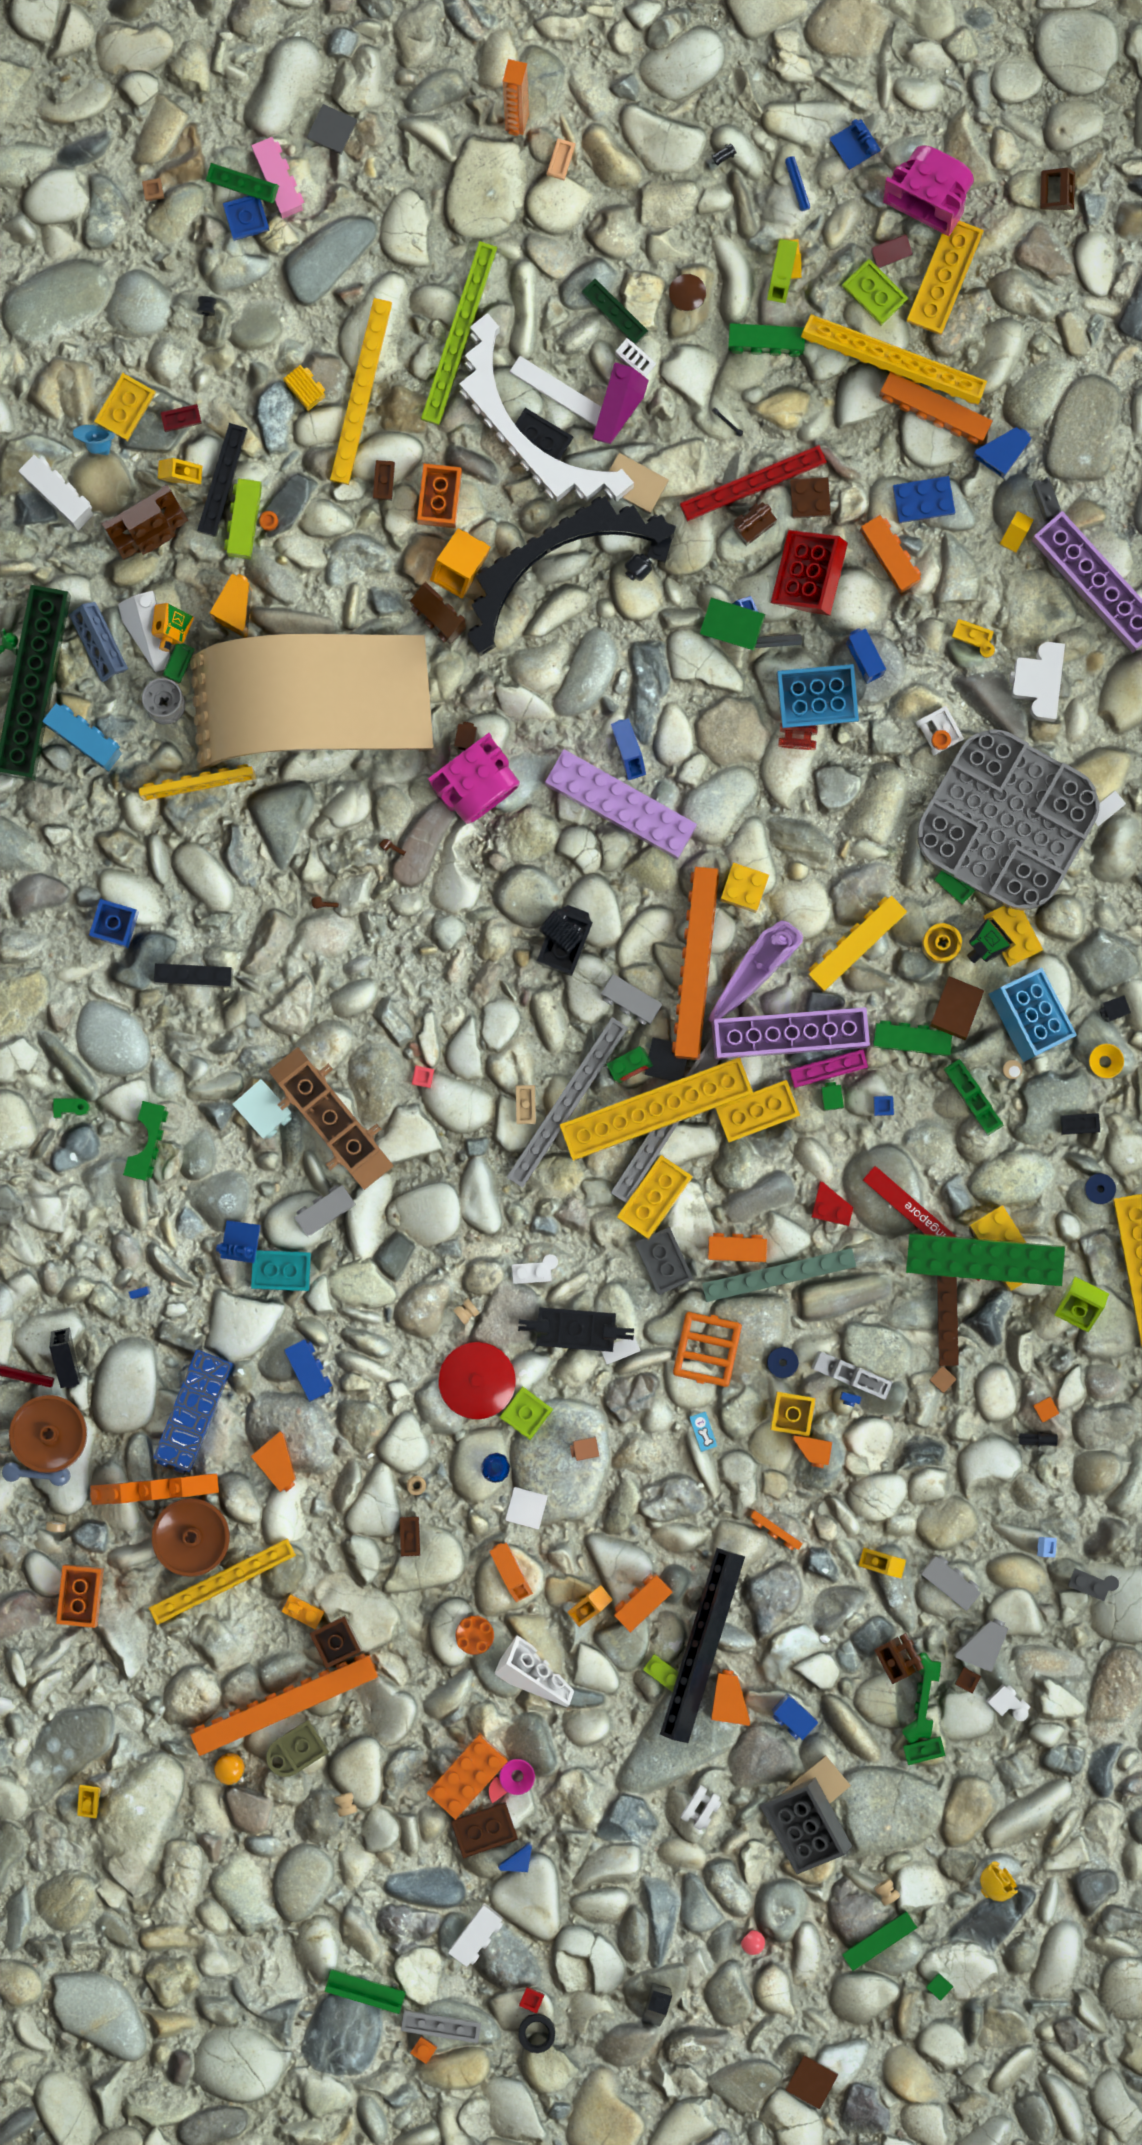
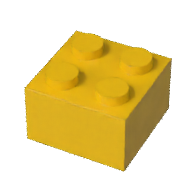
M733 862L720 901L756 913L769 874Z
M776 1391L770 1430L809 1437L816 1398Z

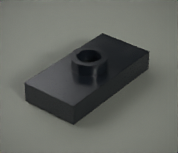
M1099 1113L1060 1116L1061 1135L1100 1133Z

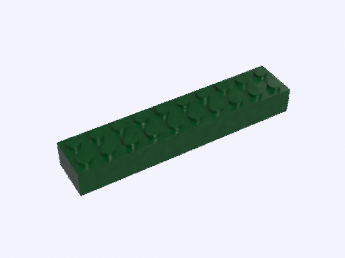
M30 585L0 739V775L31 781L36 780L46 728L43 720L49 713L71 599L68 591Z

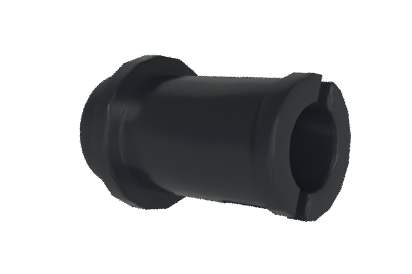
M726 144L723 149L711 156L718 166L728 158H733L737 152L732 144Z

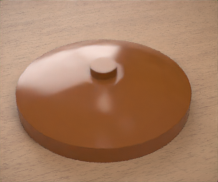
M53 1395L39 1396L22 1405L14 1415L9 1430L10 1445L17 1459L29 1469L40 1473L59 1472L74 1464L83 1453L87 1442V1425L80 1410L67 1399Z
M196 1498L178 1500L167 1506L159 1514L153 1526L152 1545L158 1560L165 1568L178 1575L188 1577L199 1576L213 1570L224 1559L229 1548L230 1531L228 1523L221 1511L205 1500Z

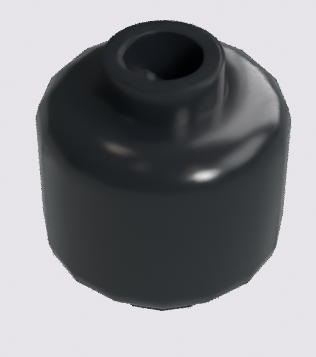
M635 553L624 565L627 570L625 574L632 581L635 579L643 581L652 571V562L643 553Z

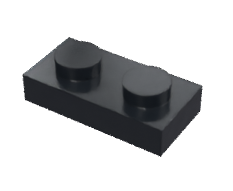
M668 523V525L670 526V528L672 529V531H673V533H674V532H675V529H676V525H672V524H669V523ZM672 539L659 547L656 543L651 542L647 558L665 563Z

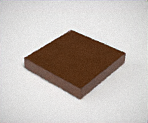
M803 2055L785 2090L820 2109L837 2079L838 2073Z

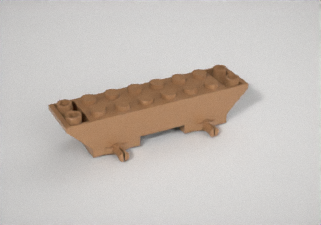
M297 1047L268 1070L283 1089L286 1096L277 1105L282 1111L290 1104L296 1106L332 1150L334 1158L325 1164L329 1167V1170L331 1171L340 1163L365 1190L394 1167L373 1138L382 1129L378 1127L377 1123L369 1130L363 1128L326 1082L324 1076L334 1069L328 1063L319 1071Z

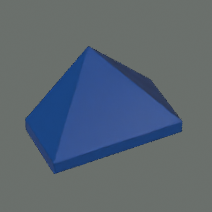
M530 1842L500 1863L498 1865L499 1870L528 1872L532 1844Z

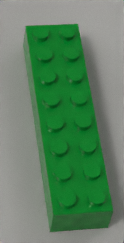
M910 1233L906 1273L1062 1286L1065 1246Z

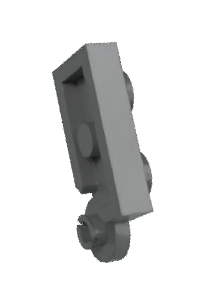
M1074 1568L1067 1586L1105 1601L1108 1591H1115L1119 1587V1580L1112 1575L1102 1580Z

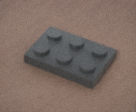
M670 1227L652 1234L649 1240L644 1238L635 1242L658 1295L693 1280Z

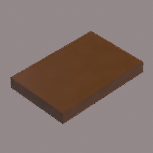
M949 976L930 1027L966 1040L984 990Z
M506 1802L450 1821L463 1859L518 1840Z

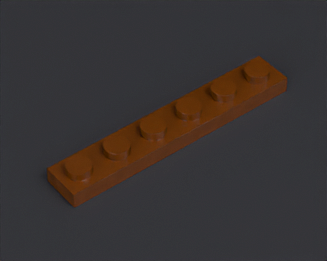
M937 1276L939 1366H958L957 1277Z

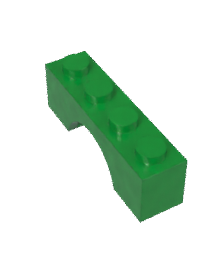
M142 1101L138 1120L145 1125L148 1131V1142L142 1152L134 1156H128L123 1173L124 1176L147 1182L148 1178H152L154 1167H152L153 1159L156 1160L159 1153L157 1144L158 1141H162L164 1130H161L163 1122H167L169 1112L166 1111L167 1107Z

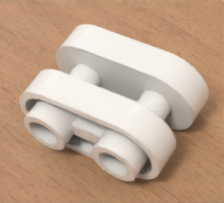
M702 1785L698 1786L680 1816L686 1822L690 1818L694 1819L695 1823L693 1826L698 1830L708 1827L711 1818H709L713 1811L717 1812L722 1803L719 1801L720 1796L715 1793L710 1797L705 1795L707 1788ZM700 1801L705 1803V1806L699 1814L695 1810Z

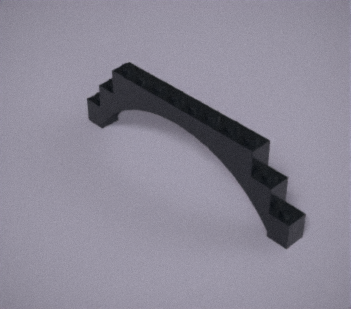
M606 496L603 498L597 497L591 502L590 506L586 508L581 507L575 511V515L572 517L561 519L558 522L559 525L554 528L549 527L542 532L543 535L538 538L532 537L522 548L516 547L510 551L509 556L505 558L500 557L494 561V565L488 568L486 566L477 572L476 579L487 596L476 598L471 606L482 625H475L469 630L470 633L467 634L479 656L481 657L496 647L494 637L503 605L515 584L537 561L565 544L593 536H631L654 542L659 547L674 538V533L663 515H654L645 524L634 505L622 508L619 511L620 514L617 515Z

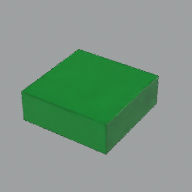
M939 1972L926 1986L940 2001L954 1987Z

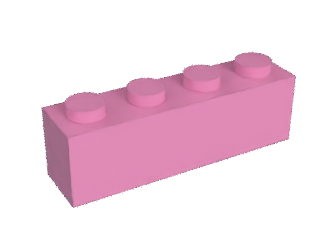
M273 137L251 145L265 180L279 185L275 203L282 219L303 211V197L294 188L297 184L293 175L289 176L287 172L290 168L286 158L282 159L280 156L282 149L279 142H274Z

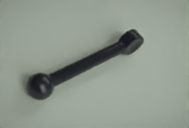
M714 407L712 409V412L729 425L738 437L743 435V431L737 429L717 408Z

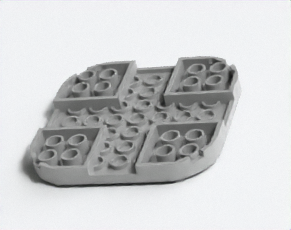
M997 729L974 734L963 744L925 810L917 831L919 848L925 859L934 867L996 902L1015 910L1035 909L1050 900L1059 888L1069 867L1095 824L1099 813V800L1095 786L1080 771L1065 763L1058 762L1009 732Z

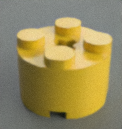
M946 923L933 925L922 939V950L925 956L933 963H947L953 960L960 952L962 946L960 932L955 927ZM939 939L946 941L944 948L938 946Z

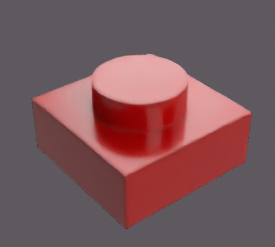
M526 1987L519 2006L537 2014L545 1994Z

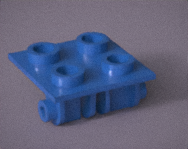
M862 119L853 120L849 127L829 138L849 170L881 151Z
M227 1220L223 1243L216 1246V1251L221 1254L220 1258L255 1263L261 1225Z

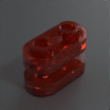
M780 723L779 731L785 733V737L779 738L778 747L816 750L817 742L811 740V736L817 735L818 726L782 728V723ZM792 734L804 735V739L792 738Z

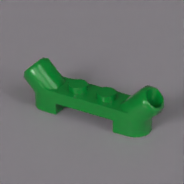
M925 1652L918 1654L922 1658L921 1662L924 1668L918 1671L922 1676V1680L917 1684L919 1701H915L914 1713H917L916 1719L902 1729V1733L909 1743H914L919 1738L930 1739L932 1734L933 1720L926 1718L931 1681L939 1682L941 1662L932 1661Z

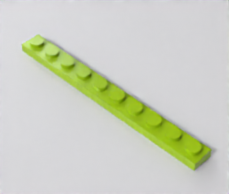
M479 241L421 417L422 421L440 425L470 334V327L473 325L497 252L496 246Z

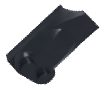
M567 905L561 909L557 908L556 913L562 912L568 918L567 921L571 925H578L583 930V939L568 955L546 937L536 962L551 970L572 976L593 922L590 920L588 912Z

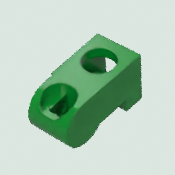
M53 1098V1118L63 1119V1113H75L78 1116H85L90 1111V1104L84 1099Z

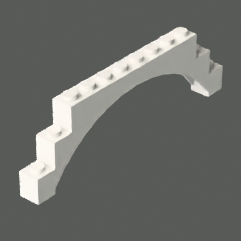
M488 313L470 327V337L476 344H479L465 355L464 363L470 372H474L459 383V393L465 400L469 399L473 404L471 405L472 409L477 414L481 413L485 418L483 420L490 429L493 427L497 432V438L502 443L505 441L509 446V452L514 457L518 456L521 460V466L526 471L530 470L533 474V480L538 485L542 484L546 489L544 490L546 495L551 500L554 498L558 502L575 488L574 492L578 498H583L588 502L604 488V493L609 499L613 498L617 502L632 490L634 482L623 469H620L618 472H601L571 466L544 453L518 430L501 402L493 374V350L496 336L500 333V327Z

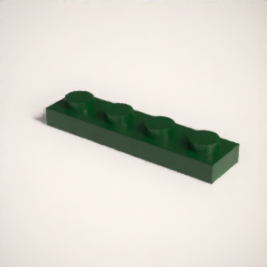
M596 279L582 290V294L635 345L648 334V330Z

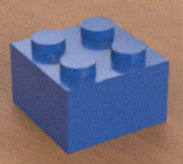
M100 899L89 936L97 940L129 948L139 911Z
M788 1693L772 1709L774 1713L773 1718L781 1726L786 1724L789 1727L787 1729L788 1732L796 1740L799 1737L803 1740L818 1724L816 1718Z

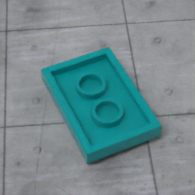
M257 1250L255 1263H252L251 1289L309 1291L311 1253Z

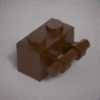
M764 502L759 505L758 503L754 504L749 508L748 514L745 516L740 515L733 521L735 524L732 529L746 546L777 522L776 517L771 512V507L768 504L765 505Z
M906 1633L899 1636L902 1643L896 1637L874 1649L892 1684L909 1677L916 1670L920 1671L924 1668L921 1656L917 1655L913 1647L914 1643L912 1639L909 1640Z

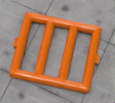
M687 1312L685 1314L673 1374L678 1377L696 1380V1383L704 1384L705 1382L723 1387L729 1386L742 1325L738 1322L718 1318L719 1316L715 1315L706 1316ZM692 1320L733 1329L731 1341L690 1332ZM688 1339L729 1348L727 1360L686 1351ZM686 1358L725 1367L723 1378L682 1370L683 1359Z

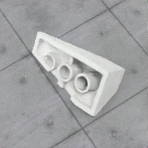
M149 591L134 595L119 603L118 606L122 622L156 673L165 669L170 652L160 650L161 639L153 636L151 633L154 607L157 604L154 592Z
M517 1635L499 1660L495 1675L510 1685L568 1707L574 1690L559 1674H555L548 1667L549 1663L546 1659L543 1661L536 1654L537 1650L533 1645Z

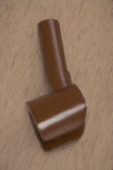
M384 839L379 844L384 851L391 848L403 856L406 851L398 848L388 839Z
M321 897L311 899L312 906L315 909L339 907V903L322 902Z

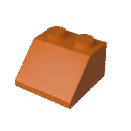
M792 1435L791 1439L805 1459L811 1462V1466L824 1468V1465H829L833 1442Z

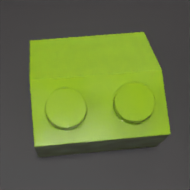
M1075 1276L1066 1289L1054 1315L1089 1333L1105 1308L1109 1293Z

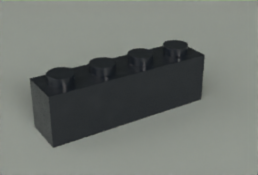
M155 963L154 983L156 985L233 988L234 969L232 967Z

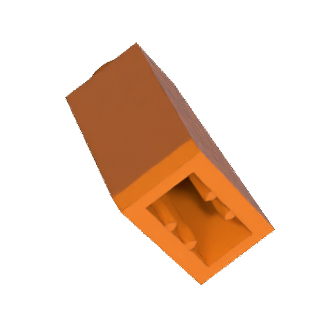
M280 1431L251 1457L280 1492L283 1490L287 1492L295 1486L293 1481L296 1480V1475L285 1434Z
M500 1543L494 1546L489 1552L515 1602L533 1594L508 1544Z
M722 1669V1672H717L711 1720L750 1726V1719L738 1676L732 1670Z

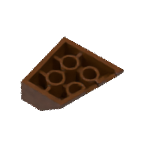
M425 581L410 600L412 606L410 609L415 615H421L425 619L423 622L430 630L434 628L438 632L437 637L443 643L447 641L451 645L466 630L465 618L461 614L457 617L454 608L448 603L444 604V599Z

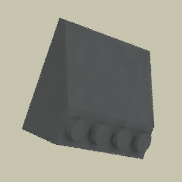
M816 1777L760 1805L796 1874L844 1856L852 1847Z

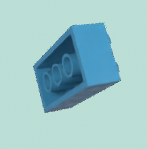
M56 703L44 718L43 723L109 772L122 755L118 743L110 737L106 740L104 738L105 735L95 726L90 728V724L80 715L75 717L69 707L64 704L60 706Z

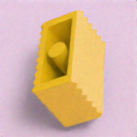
M299 365L284 377L283 381L304 408L309 411L325 398V388L319 381L315 383L312 379L314 375L307 367L304 369Z

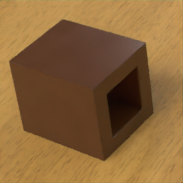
M463 722V724H458L454 743L455 749L465 751L475 743L478 730L477 727H474L473 723Z

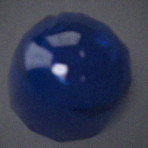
M492 1453L483 1459L481 1473L487 1481L498 1483L508 1477L510 1464L505 1455Z

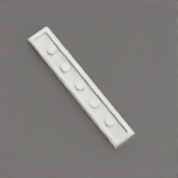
M519 356L510 370L512 375L596 427L601 406Z

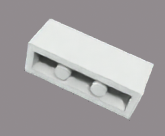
M483 1903L451 1946L448 1953L466 1967L470 1963L473 1965L480 1956L477 1954L481 1948L485 1949L491 1942L489 1938L493 1932L497 1933L502 1927L503 1923L501 1921L503 1917Z

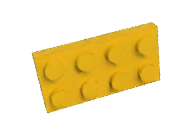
M787 1080L715 1108L728 1143L800 1116Z
M661 1155L618 1214L617 1219L649 1240L693 1176Z

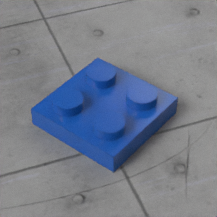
M246 196L223 203L233 241L270 231L260 199Z

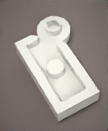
M549 1254L544 1257L543 1263L513 1264V1284L552 1281L551 1270L555 1269L558 1265L557 1257Z

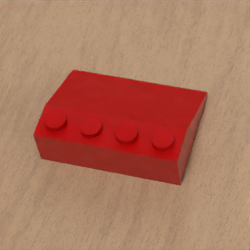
M788 530L771 603L809 613L830 616L848 542L836 535Z

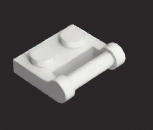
M946 706L916 722L917 727L921 728L931 746L933 756L944 750H937L933 747L931 743L933 734L927 725L928 722L932 721L937 731L944 730L949 733L951 743L946 749L964 740Z

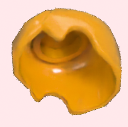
M234 1753L220 1756L214 1767L215 1777L226 1785L237 1783L245 1771L243 1759Z

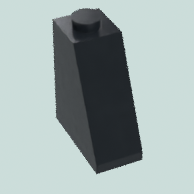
M70 1327L51 1331L49 1348L60 1388H73L80 1384V1373Z
M652 1983L641 2021L661 2026L672 1999L671 1988Z

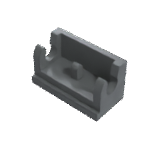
M1046 477L1045 480L1034 481L1032 489L1044 521L1055 518L1061 512V508L1050 478Z

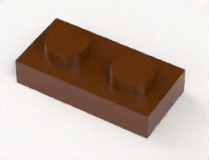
M376 460L373 499L392 501L395 462Z
M419 1516L400 1517L401 1556H420Z

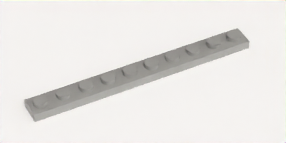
M613 1017L611 1018L508 1174V1179L520 1187H524L561 1131L559 1124L567 1122L627 1031V1026Z
M713 1036L701 1052L700 1060H696L686 1077L715 1067L719 1060L714 1058ZM679 1122L648 1134L611 1191V1194L625 1203L628 1202Z

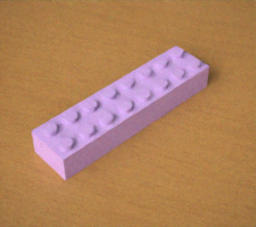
M1061 511L1036 533L1031 541L1134 653L1142 645V598L1066 514Z
M565 749L545 781V786L676 860L679 859L697 827V824Z
M866 1007L725 1018L711 1021L715 1060L858 1049L870 1046Z

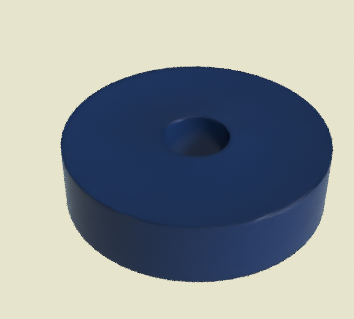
M1095 1174L1085 1183V1195L1094 1204H1106L1115 1196V1182L1106 1174ZM1099 1185L1104 1189L1102 1193L1097 1191Z
M786 1347L774 1349L767 1360L770 1372L779 1378L792 1376L799 1364L796 1353ZM781 1359L786 1360L787 1363L785 1366H781L779 1364V1361Z

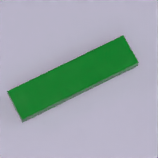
M214 163L210 164L205 180L274 204L279 189L277 184Z
M905 1911L843 1952L842 1956L852 1971H854L917 1929V1926L908 1912Z

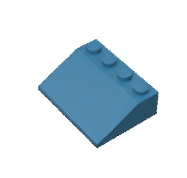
M854 664L777 671L782 728L859 722Z
M1043 968L989 993L1023 1062L1077 1036Z

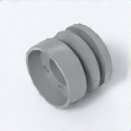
M157 678L149 682L144 688L142 702L149 717L154 722L167 725L178 721L182 717L185 710V699L179 686L174 681L167 678ZM165 701L168 703V706L165 707V705H162V702Z

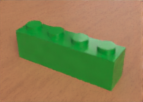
M730 323L728 351H732L735 354H742L744 351L751 352L753 355L770 353L772 356L789 354L790 357H799L804 354L805 339L801 335L805 327Z
M880 1020V1023L875 1024L872 1047L949 1057L953 1035L938 1029L930 1030V1026L918 1025V1028H913L908 1023H899V1026L891 1025L890 1021Z

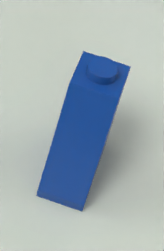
M1015 427L978 448L974 452L973 458L1004 479L1032 438L1026 430Z
M629 718L612 723L613 736L628 781L646 775L642 753Z

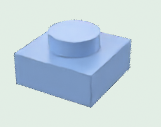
M1039 1537L1037 1556L1055 1558L1057 1538Z

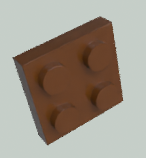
M828 477L790 480L793 519L831 516Z

